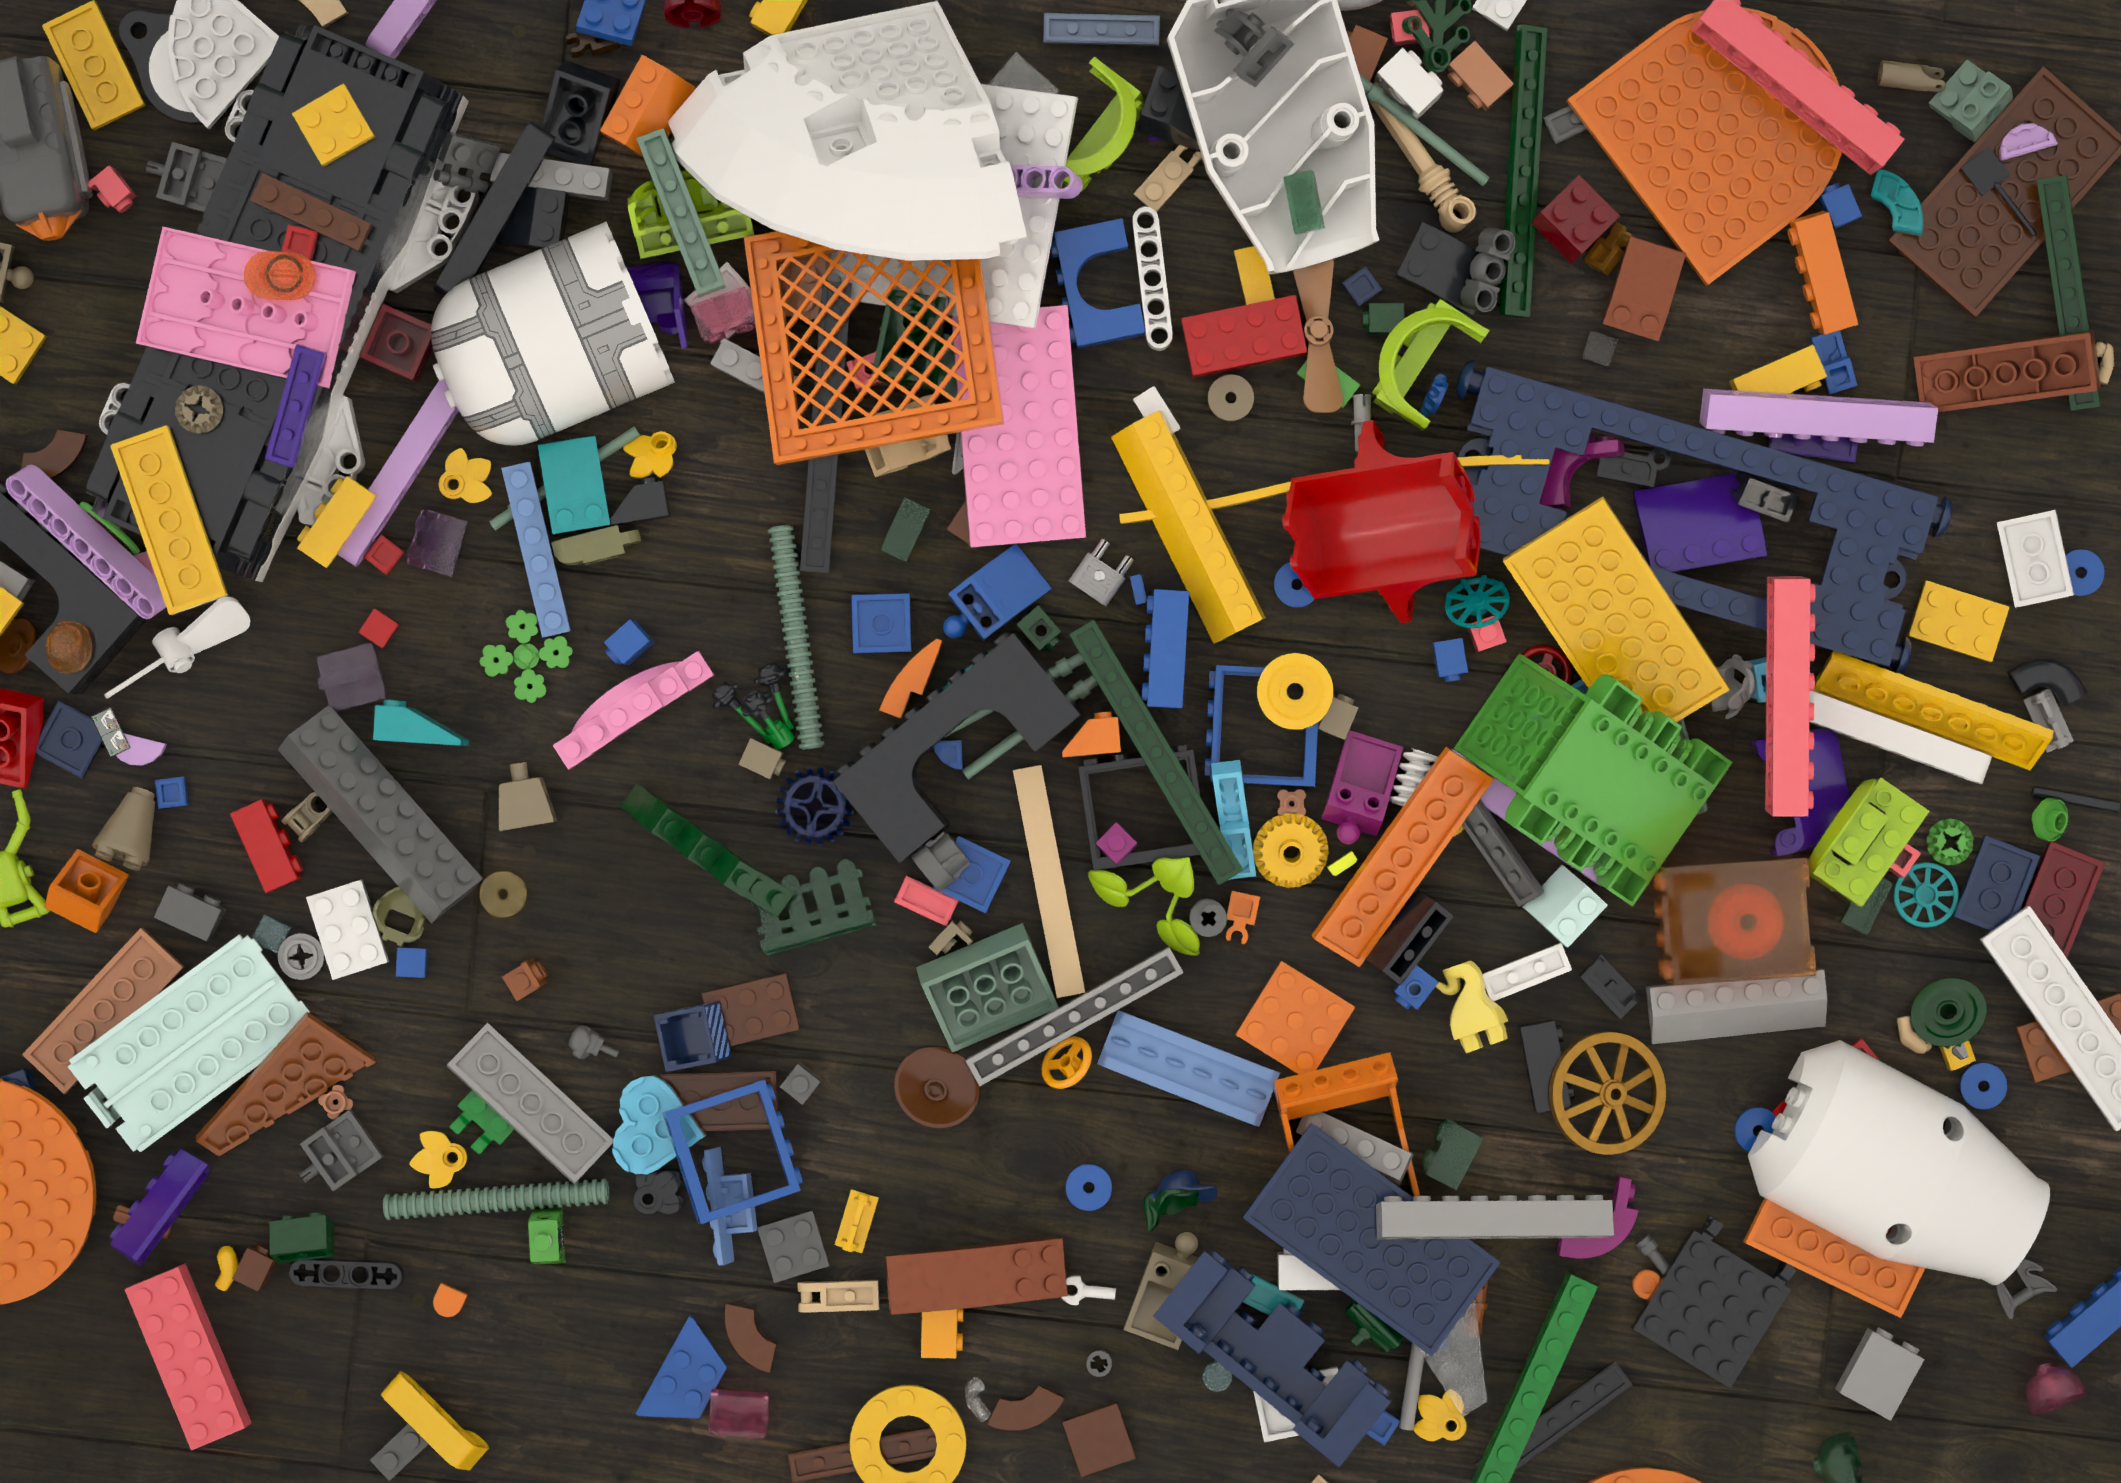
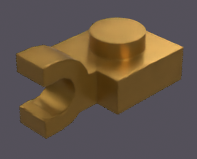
M1616 222L1607 239L1599 237L1583 261L1588 266L1608 276L1624 255V251L1620 247H1626L1630 235H1633L1626 231L1627 228Z

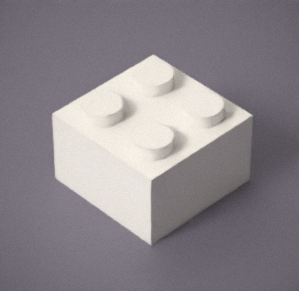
M1402 48L1377 72L1374 82L1380 84L1394 102L1418 120L1440 98L1443 92L1441 87L1443 83L1432 71L1427 73L1420 66L1422 61L1413 51L1410 50L1407 53Z

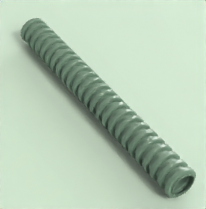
M782 525L771 527V529H768V533L772 535L769 542L773 543V547L770 549L771 552H774L772 560L776 564L773 565V569L777 571L774 577L778 579V583H776V587H779L777 596H780L781 601H778V605L782 606V610H779V612L783 614L781 623H784V628H782V632L786 634L783 640L787 641V646L784 647L785 650H788L786 659H789L790 662L787 664V668L791 669L788 675L792 677L790 686H793L791 695L795 697L792 703L796 704V708L793 709L794 713H797L795 722H798L799 725L796 727V730L800 732L797 738L801 740L799 749L806 750L820 748L825 744L824 741H821L823 732H820L819 729L822 727V724L818 722L821 716L817 714V710H819V705H816L818 697L814 694L817 688L813 687V683L816 681L815 678H812L814 670L810 666L813 665V661L809 659L812 653L808 652L810 643H807V638H809V634H806L805 629H808V625L804 624V620H807V618L803 616L805 607H802V602H804V598L800 596L803 590L799 589V585L802 583L801 580H798L800 571H797L796 568L799 566V562L795 561L798 555L794 553L796 544H793L795 535L791 533L794 527Z
M602 1178L601 1182L593 1179L592 1182L584 1180L583 1183H580L578 1180L575 1184L566 1181L565 1184L556 1182V1185L548 1182L546 1186L543 1183H539L538 1186L529 1184V1187L521 1184L518 1188L516 1185H512L511 1188L502 1186V1189H499L498 1186H494L493 1189L485 1187L484 1190L478 1187L475 1188V1191H472L471 1188H467L466 1191L457 1189V1192L450 1189L448 1193H445L444 1190H440L439 1193L430 1191V1194L423 1191L421 1195H418L417 1192H413L412 1195L403 1193V1196L395 1193L393 1197L390 1194H386L383 1198V1213L387 1220H391L392 1217L398 1220L401 1216L409 1219L410 1216L418 1218L419 1215H422L425 1218L428 1214H431L432 1217H436L437 1214L445 1216L446 1213L453 1216L455 1212H458L459 1215H463L464 1212L472 1214L473 1211L480 1214L482 1210H485L486 1213H490L491 1210L499 1212L500 1209L508 1212L509 1208H512L513 1211H517L518 1208L526 1210L527 1207L535 1210L537 1206L540 1209H544L545 1206L553 1208L554 1205L562 1208L564 1204L567 1207H571L572 1204L580 1206L581 1203L589 1206L592 1202L594 1205H598L599 1202L605 1205L608 1204L610 1196L609 1184L606 1178Z

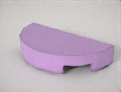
M2034 123L2021 124L2010 130L2002 139L1999 148V159L2004 161L2056 146L2058 143L2054 135L2043 127L2037 126Z
M124 733L130 749L116 756L129 765H147L163 754L167 744Z

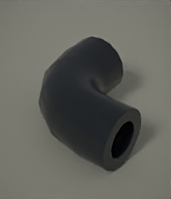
M2036 658L2007 671L2010 681L2021 696L2039 687H2046L2054 692L2063 707L2088 693L2080 678L2071 668L2054 659Z

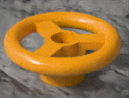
M1070 1036L1050 1047L1044 1056L1041 1068L1042 1077L1050 1087L1056 1089L1068 1088L1078 1083L1085 1076L1092 1060V1051L1087 1041L1081 1037ZM1072 1045L1067 1054H1064L1060 1059L1053 1060L1054 1056L1062 1048ZM1080 1049L1083 1051V1061L1077 1056ZM1059 1069L1067 1079H1054L1051 1076L1050 1070Z

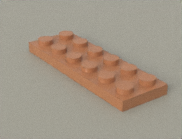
M140 928L22 1055L63 1094H67L78 1082L77 1078L68 1068L71 1064L69 1060L162 992L185 966L148 931Z

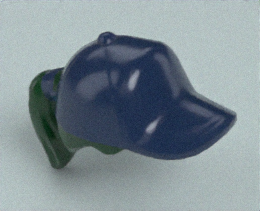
M1175 1170L1167 1174L1161 1180L1158 1189L1149 1192L1144 1198L1147 1232H1152L1157 1227L1160 1215L1176 1214L1187 1206H1196L1199 1201L1209 1202L1214 1200L1217 1196V1187L1200 1184L1198 1176L1191 1170Z

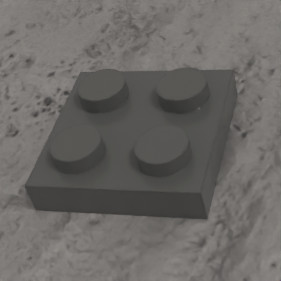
M813 1210L757 1227L774 1283L830 1266Z

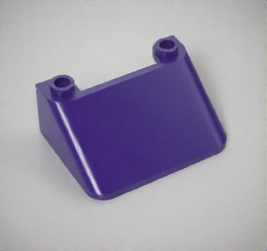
M1829 728L1809 730L1814 733V749L1809 750V761L1814 764V778L1809 780V791H1813L1814 796L1813 809H1808V816H1793L1795 827L1784 829L1777 834L1774 842L1775 848L1770 849L1771 855L1780 856L1814 849L1849 799L1839 740L1836 733ZM1766 738L1750 741V746L1756 747L1759 757L1766 762Z

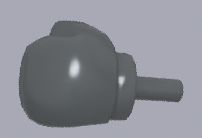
M583 1025L574 1029L568 1044L573 1050V1055L579 1059H585L590 1054L597 1056L599 1050L617 1057L619 1051L604 1045V1037L599 1036V1033Z

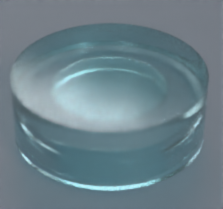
M1215 1361L1205 1367L1203 1381L1208 1389L1220 1392L1229 1387L1232 1381V1374L1219 1362Z

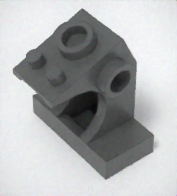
M1229 9L1226 12L1227 17L1223 21L1219 20L1216 23L1218 27L1214 31L1227 40L1225 45L1236 55L1241 53L1244 56L1233 71L1239 78L1256 88L1291 49L1294 43L1288 36L1273 26L1265 32L1262 28L1265 23L1253 12L1248 15L1236 9Z

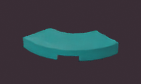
M1883 169L1877 170L1871 199L1883 203L1890 210L1893 217V231L1922 236L1923 213L1921 204L1913 190L1909 187V184L1892 172Z

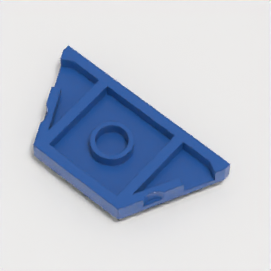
M690 1315L639 1406L636 1415L700 1418L728 1366L721 1355L714 1349V1345L705 1336L693 1316Z

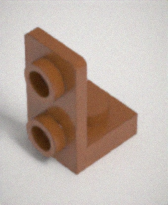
M533 958L524 961L519 967L502 976L516 1001L521 1000L548 983L545 979L548 976L547 971L540 961L535 962Z

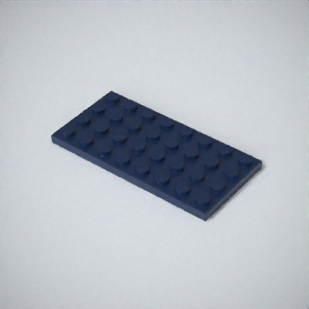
M1310 1123L1242 1218L1432 1357L1501 1262L1470 1239L1377 1240L1376 1204L1384 1202V1197L1401 1196L1402 1201H1413V1197L1317 1126Z

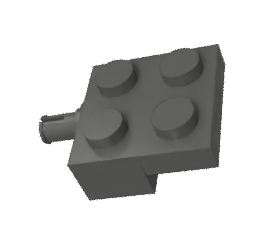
M172 142L166 164L163 165L149 160L147 165L158 169L146 166V172L162 176L156 198L204 213L227 158Z
M350 1109L300 1143L313 1164L299 1172V1175L303 1177L311 1172L302 1179L307 1183L320 1173L331 1190L335 1191L380 1160L384 1155L352 1109Z

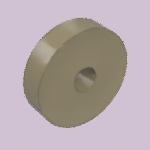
M1224 375L1218 378L1211 385L1208 392V405L1211 412L1217 418L1227 422H1234L1244 418L1250 412L1254 403V392L1247 380L1238 375ZM1228 393L1235 394L1236 401L1234 403H1228L1225 400V396Z

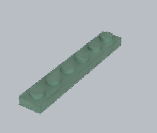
M664 128L636 138L698 297L700 298L726 288Z

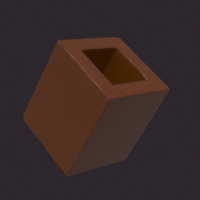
M260 1243L257 1246L251 1245L247 1247L232 1279L258 1292L262 1290L276 1264V1261L270 1256V1247Z

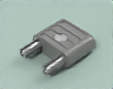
M1101 539L1091 554H1086L1068 581L1107 607L1125 581L1124 574L1134 560L1130 558L1119 574V571L1130 556L1125 555L1116 570L1112 569L1099 560L1110 545L1108 541L1097 557H1095L1105 542V539Z

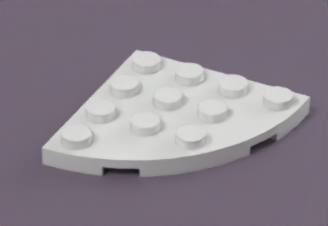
M177 0L173 14L170 16L168 29V52L173 77L187 106L210 130L237 99L239 94L246 89L267 65L279 36L238 0Z

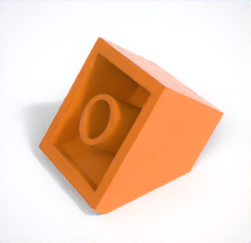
M1111 712L1094 713V719H1089L1064 748L1062 756L1073 757L1121 752L1118 717H1112Z
M77 849L49 886L44 908L97 933L110 915L129 874Z

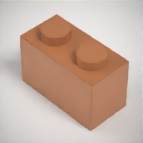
M1476 41L1469 45L1447 67V70L1450 72L1447 74L1449 79L1458 88L1462 85L1469 93L1467 95L1468 100L1477 109L1482 107L1485 112L1507 93L1514 84Z

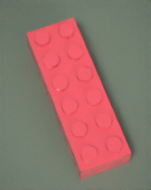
M186 1263L126 1288L125 1292L190 1449L194 1450L250 1425L252 1422Z

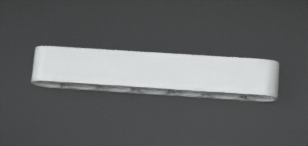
M1809 691V701L1814 703V720L1809 721V723L1829 728L1839 734L1963 779L1983 784L1992 756L1820 693Z

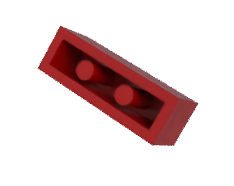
M261 799L230 813L265 893L273 892L302 878L300 873L303 871L302 864L297 855L292 856L288 845H291L290 837L286 830H281L276 819L279 818V813L273 802L269 803L267 799Z

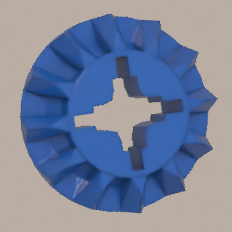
M1440 373L1434 377L1421 404L1420 413L1426 418L1430 414L1434 415L1445 395L1449 383L1446 382L1447 376Z

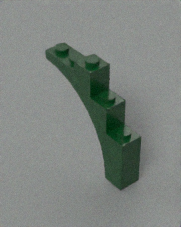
M639 783L635 784L620 805L651 833L672 845L688 860L708 871L724 886L740 896L746 897L776 917L779 916L794 895L787 887L725 847L676 811L658 795Z

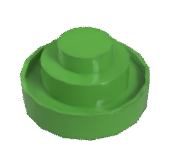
M2046 798L2033 811V829L2038 838L2045 841H2055L2064 833L2068 823V811L2063 801Z

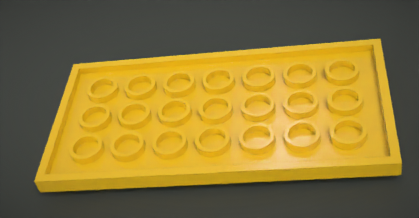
M1604 497L1599 498L1503 558L1504 564L1588 689L1597 678L1602 675H1609L1643 698L1640 703L1642 707L1641 714L1645 711H1650L1651 713L1660 711L1675 722L1680 721L1730 690L1729 685Z

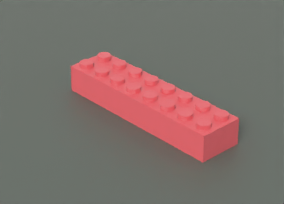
M1713 0L1690 30L1869 175H1872L1885 165L1905 140L1900 136L1901 131L1895 125L1889 122L1885 124L1880 120L1874 108L1868 104L1862 105L1854 99L1855 94L1844 85L1840 87L1831 80L1833 77L1827 70L1822 67L1816 68L1812 65L1806 53L1798 48L1794 50L1786 44L1787 39L1776 30L1770 31L1763 25L1764 21L1759 15L1752 11L1748 13L1740 6V0Z
M1803 576L1767 577L1765 811L1771 816H1808V809H1813L1814 805L1813 791H1809V780L1814 778V764L1809 761V750L1814 749V733L1809 731V721L1814 720V703L1809 701V691H1814L1815 687L1814 673H1810V661L1815 660V645L1810 644V632L1815 631V615L1810 613V602H1815V584H1811L1810 579Z

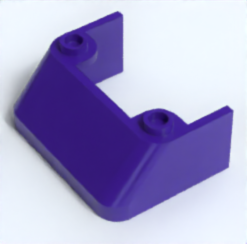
M665 262L626 267L650 323L657 322L659 330L670 335L678 333L681 348L687 347V320L679 266L675 263Z

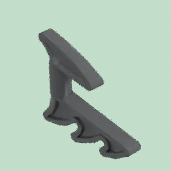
M2023 1259L2016 1268V1272L2026 1288L2011 1296L2003 1282L1995 1285L2001 1306L2009 1319H2013L2017 1306L2033 1296L2043 1292L2057 1291V1288L2048 1280L2029 1273V1271L2036 1270L2042 1272L2043 1268L2026 1259Z

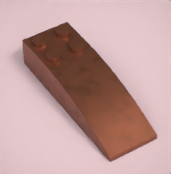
M2094 330L1913 357L1919 402L1932 403L1938 408V412L2094 392L2101 389Z
M1056 1236L885 1256L891 1315L983 1307L1068 1296L1063 1240Z

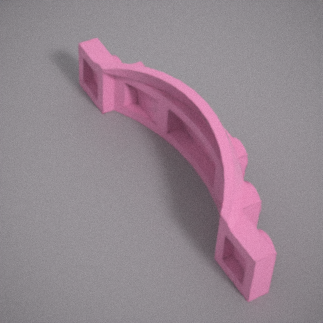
M699 651L683 661L662 664L640 672L616 685L596 700L579 718L571 734L555 743L553 747L568 770H570L642 720L715 675Z

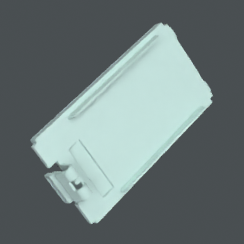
M239 934L69 1060L71 1064L68 1068L85 1090L94 1083L98 1086L83 1099L103 1125L108 1128L120 1116L125 1121L116 1130L133 1152L136 1149L142 1152L257 1067L306 1012L310 1013L302 1000L300 1002L297 1000L261 953L263 949L254 938L251 940L248 935L243 938Z

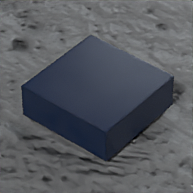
M1366 266L1342 283L1358 307L1383 290Z

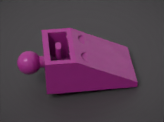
M1349 730L1321 817L1323 820L1339 824L1337 837L1342 843H1355L1359 839L1360 831L1377 836L1384 820L1404 747Z

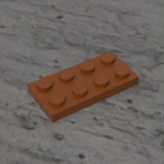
M2120 992L2096 1001L2121 1035ZM2037 1020L2015 1027L2033 1082H2040L2072 1071Z

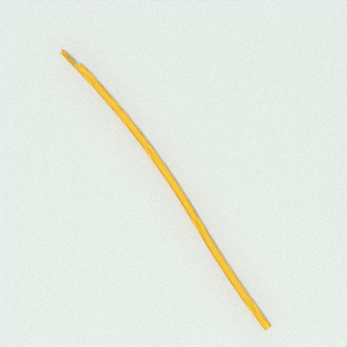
M1503 455L1457 457L1463 467L1550 465L1549 459H1522V455H1515L1511 458ZM1291 482L1206 501L1211 510L1285 494L1289 491ZM1151 510L1120 514V523L1150 521L1156 517Z

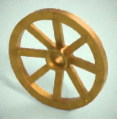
M1616 1032L1593 1033L1575 1041L1557 1061L1549 1085L1550 1108L1560 1131L1579 1148L1604 1155L1627 1152L1643 1143L1657 1127L1666 1101L1664 1074L1654 1054L1637 1039ZM1607 1042L1619 1044L1612 1078L1608 1075L1593 1047L1594 1045ZM1628 1049H1631L1642 1059L1647 1068L1621 1082ZM1583 1051H1585L1598 1075L1599 1083L1567 1073L1572 1062ZM1651 1077L1653 1089L1651 1105L1627 1095V1091ZM1565 1081L1593 1091L1594 1097L1564 1110L1562 1098L1563 1083ZM1614 1089L1615 1096L1612 1098L1611 1092ZM1623 1104L1648 1113L1643 1124L1632 1135L1622 1107ZM1601 1105L1602 1107L1590 1133L1585 1138L1572 1126L1569 1118ZM1613 1109L1622 1140L1609 1144L1596 1143Z

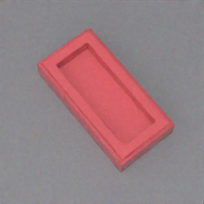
M906 876L894 902L947 926L959 900Z

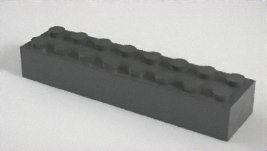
M330 705L289 734L278 748V751L431 924L472 892L483 879Z

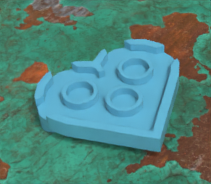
M656 1075L642 1076L631 1081L623 1089V1094L620 1098L619 1112L624 1123L615 1132L612 1152L617 1163L625 1171L635 1174H649L676 1157L662 1112L683 1106L684 1103L675 1090L665 1080L660 1079ZM691 1113L679 1117L688 1147H691L706 1136Z

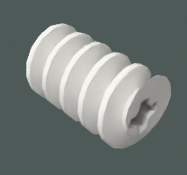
M1411 748L1413 752H1404L1403 757L1409 763H1400L1399 767L1406 773L1396 775L1395 778L1402 785H1393L1392 790L1398 796H1390L1389 801L1403 807L1432 767L1430 762H1435L1438 758L1437 756Z

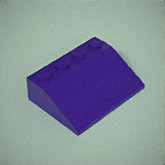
M1737 473L1633 491L1644 559L1650 567L1674 573L1767 556L1759 513L1736 503L1737 500L1731 496V489L1738 490L1740 482L1735 477Z

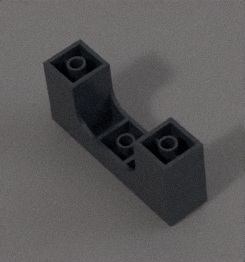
M0 482V541L4 542L47 580L55 589L59 599V611L56 619L28 650L25 656L68 694L82 695L148 619L139 616L8 493L6 482Z
M1005 632L993 642L996 648L990 653L986 650L982 651L970 661L973 667L967 672L964 669L956 672L948 679V682L951 684L945 690L942 687L937 688L925 698L928 704L923 708L920 706L914 707L903 716V719L906 721L900 727L897 724L892 725L880 735L883 739L882 742L878 745L875 742L869 744L858 753L861 758L856 763L853 761L847 762L835 772L838 778L833 781L834 784L899 863L908 858L911 853L950 823L922 789L918 780V767L925 753L967 718L979 710L997 711L1011 722L1029 746L1036 752L1083 714V711L1018 632L1013 634Z

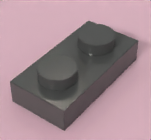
M407 1424L370 1461L390 1481L428 1443Z

